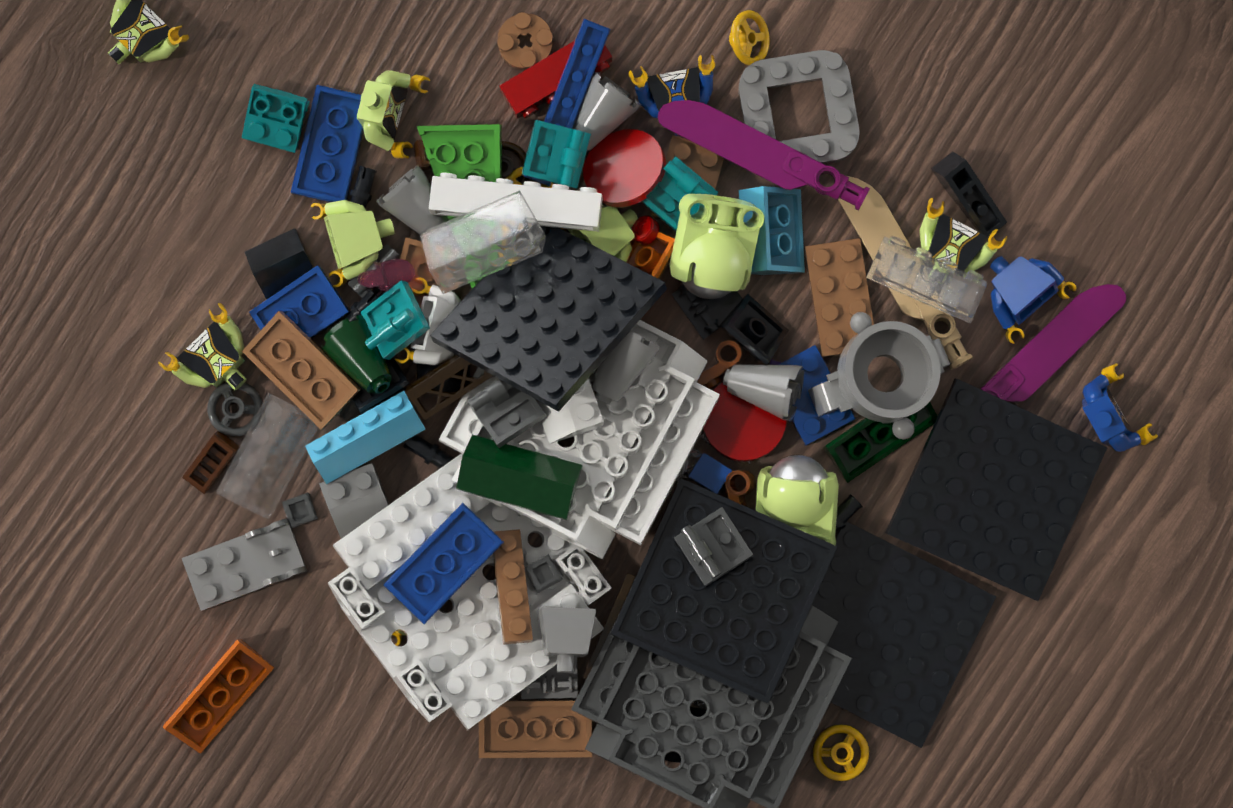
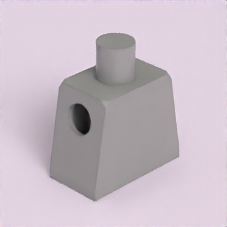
M541 607L538 610L544 656H557L558 673H574V657H585L588 654L596 609Z

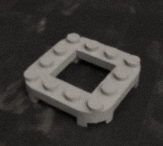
M817 50L763 59L745 68L738 86L744 124L776 139L767 89L820 80L822 81L831 133L779 142L823 164L843 161L853 152L859 140V124L849 69L838 53Z

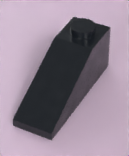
M952 151L931 168L946 192L979 233L989 237L993 230H999L1007 223L966 159Z

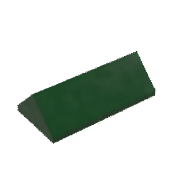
M929 402L920 411L906 417L913 422L914 433L910 438L904 440L894 435L892 430L893 423H882L864 418L825 445L823 449L845 481L849 483L933 425L937 419V414Z
M472 434L462 455L456 490L567 520L583 465L509 444L498 448L493 440Z

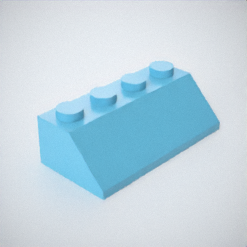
M406 391L391 397L305 446L313 464L326 484L425 430L411 400L405 393Z

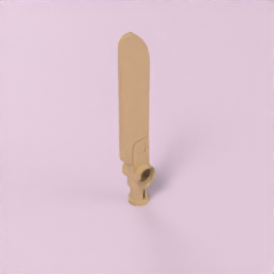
M847 176L850 182L862 188L868 187L870 190L859 211L855 209L854 205L840 198L838 200L901 311L906 316L924 321L932 340L940 338L951 363L949 366L951 370L973 359V356L967 353L960 341L962 336L956 328L954 318L948 313L882 196L871 185L858 178ZM938 321L945 322L949 327V331L945 334L938 333L935 330L934 323Z

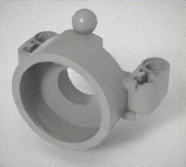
M857 312L851 317L850 326L858 334L850 339L843 349L837 371L826 375L828 381L808 390L817 415L819 417L837 409H840V412H844L852 408L867 419L882 423H893L892 430L894 435L899 439H908L914 433V424L906 417L920 411L931 401L938 388L940 374L945 372L943 368L950 365L940 338L932 340L930 335L926 336L917 328L902 322L886 321L872 325V319L868 314ZM876 357L890 358L900 368V384L892 392L878 391L868 380V366Z

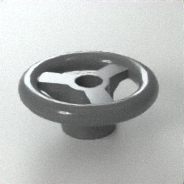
M226 382L218 386L209 398L207 405L209 420L214 428L224 435L232 437L246 435L257 427L262 418V399L254 387L244 383L239 390L248 393L254 402V405H245L240 398L233 395L231 391L233 388ZM223 394L225 400L222 404V412L225 417L220 422L216 415V403ZM234 403L239 405L237 413H231L230 406ZM243 414H254L247 425L240 428L229 427L233 419H238Z

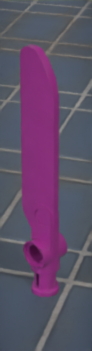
M691 100L673 101L664 104L658 113L659 124L664 128L783 189L793 190L809 185L819 194L828 195L835 200L840 198L854 205L858 211L870 190L868 187L862 188L850 182L849 177L839 173L834 167L827 166L704 103ZM823 174L831 175L834 179V185L831 187L822 186L819 182V177Z
M1106 284L1092 287L1077 295L999 370L981 390L1007 402H1023L1028 399L1123 307L1126 302V294L1123 289L1118 285Z

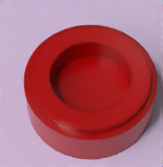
M642 216L637 219L632 226V231L635 235L633 239L641 245L653 242L659 233L658 222L650 216Z

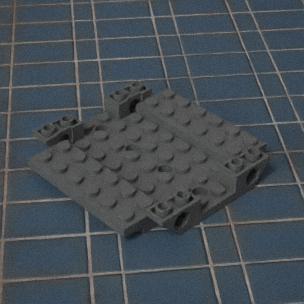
M811 607L769 704L611 635V629L571 708L572 711L598 723L585 750L649 780L700 808H747L750 800L765 808H779L852 659L827 646L838 621L816 607ZM695 701H702L707 706L706 713L701 717L693 716L690 712V706ZM676 752L681 756V763L677 768L672 769L665 765L664 760L668 753Z

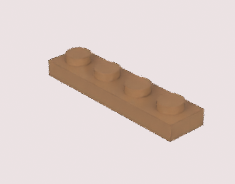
M520 529L493 531L504 542L493 553L503 645L532 642L533 636Z

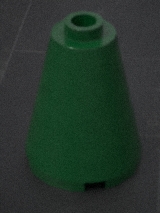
M357 315L356 318L358 320L352 322L348 318L342 320L325 335L324 340L326 344L325 346L321 345V349L367 392L380 394L386 391L390 386L392 376L387 362L382 358L378 347L376 346L371 350L365 344V341L372 336L362 315Z

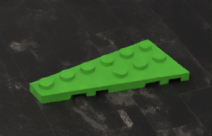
M502 125L417 126L434 176L440 177V173L456 174L458 179H468V176H481L487 182H496V179L502 178ZM447 216L454 232L456 244H458L471 288L473 289L503 256L501 245L503 222Z

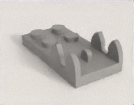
M288 519L273 522L269 526L249 531L245 535L182 558L201 611L307 572Z

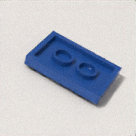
M317 265L249 311L260 330L265 327L278 311H283L310 339L350 312L320 265Z
M816 345L779 364L803 366L804 383L800 399L797 398L795 404L792 405L797 407L792 422L805 446L855 419L850 409L844 412H840V409L818 417L808 390L828 381L826 375L831 373Z

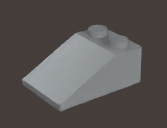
M373 463L352 470L328 484L325 481L319 483L341 539L389 505Z

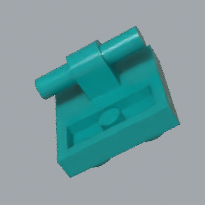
M254 84L250 93L242 138L295 153L298 149L305 112L309 110L310 101H308V98Z
M535 120L522 175L577 188L591 134Z
M675 156L663 168L665 174L662 181L658 182L655 188L646 195V199L641 202L677 231L680 216L679 203L685 195H717L718 191ZM699 203L691 207V215L698 212L700 208Z
M399 281L361 311L372 335L365 341V344L371 350L377 346L383 359L390 360L430 329L406 281Z

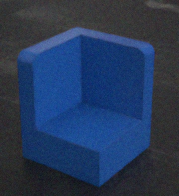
M704 453L688 478L705 489L718 494L726 481L727 475L732 470Z

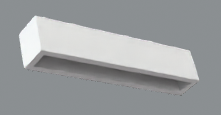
M440 173V177L432 176L429 211L432 215L599 232L603 197L602 193H597V189L590 187H581L580 191L569 190V186L553 184L552 188L541 187L540 183L525 181L524 185H516L509 179L498 178L496 182H487L481 176H468V179H458L456 174Z

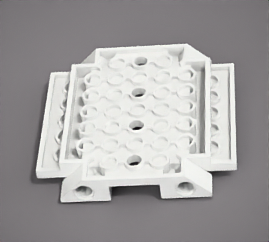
M641 320L631 331L649 342L652 341L658 344L660 349L618 402L612 400L609 405L596 398L604 426L573 436L574 443L570 447L565 448L560 446L558 442L549 444L540 421L507 443L583 465L567 520L484 498L500 507L505 505L550 528L552 534L601 559L604 558L616 533L642 545L720 397L719 393L697 383L708 362L705 358L683 341ZM478 367L473 377H480L484 374V370ZM596 370L589 377L591 384H593ZM493 376L462 396L441 434L439 442L463 454L472 434L493 440L468 405L467 400L499 378ZM460 466L451 480L455 484L458 481Z
M461 453L333 544V547L348 566V569L329 581L328 585L348 619L408 701L428 722H431L451 707L468 730L557 664V656H544L538 610L541 607L589 609L587 604L590 605L609 591L611 586L583 549L552 534L550 528L505 505L500 507L481 496L456 490L457 484L451 480L461 464L463 455ZM462 503L492 531L520 529L524 567L549 554L563 578L560 582L537 594L525 573L533 640L529 643L503 645L496 579L487 580L482 572L486 565L494 566L493 554L449 599L453 604L452 611L442 613L438 610L425 624L410 612L383 584ZM530 533L541 535L543 542L540 547L535 548L529 545L527 539ZM596 617L594 619L591 639L604 629ZM393 632H404L407 636V643L404 646L394 645L391 640Z

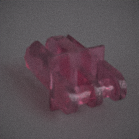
M400 258L384 262H374L375 269L360 273L357 281L365 287L373 288L379 286L380 290L389 291L388 289L401 280L411 282L415 276V270L412 264Z

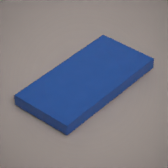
M316 85L291 194L325 202L348 199L364 132L363 126L357 120L361 95Z
M462 503L383 585L425 624L504 542Z

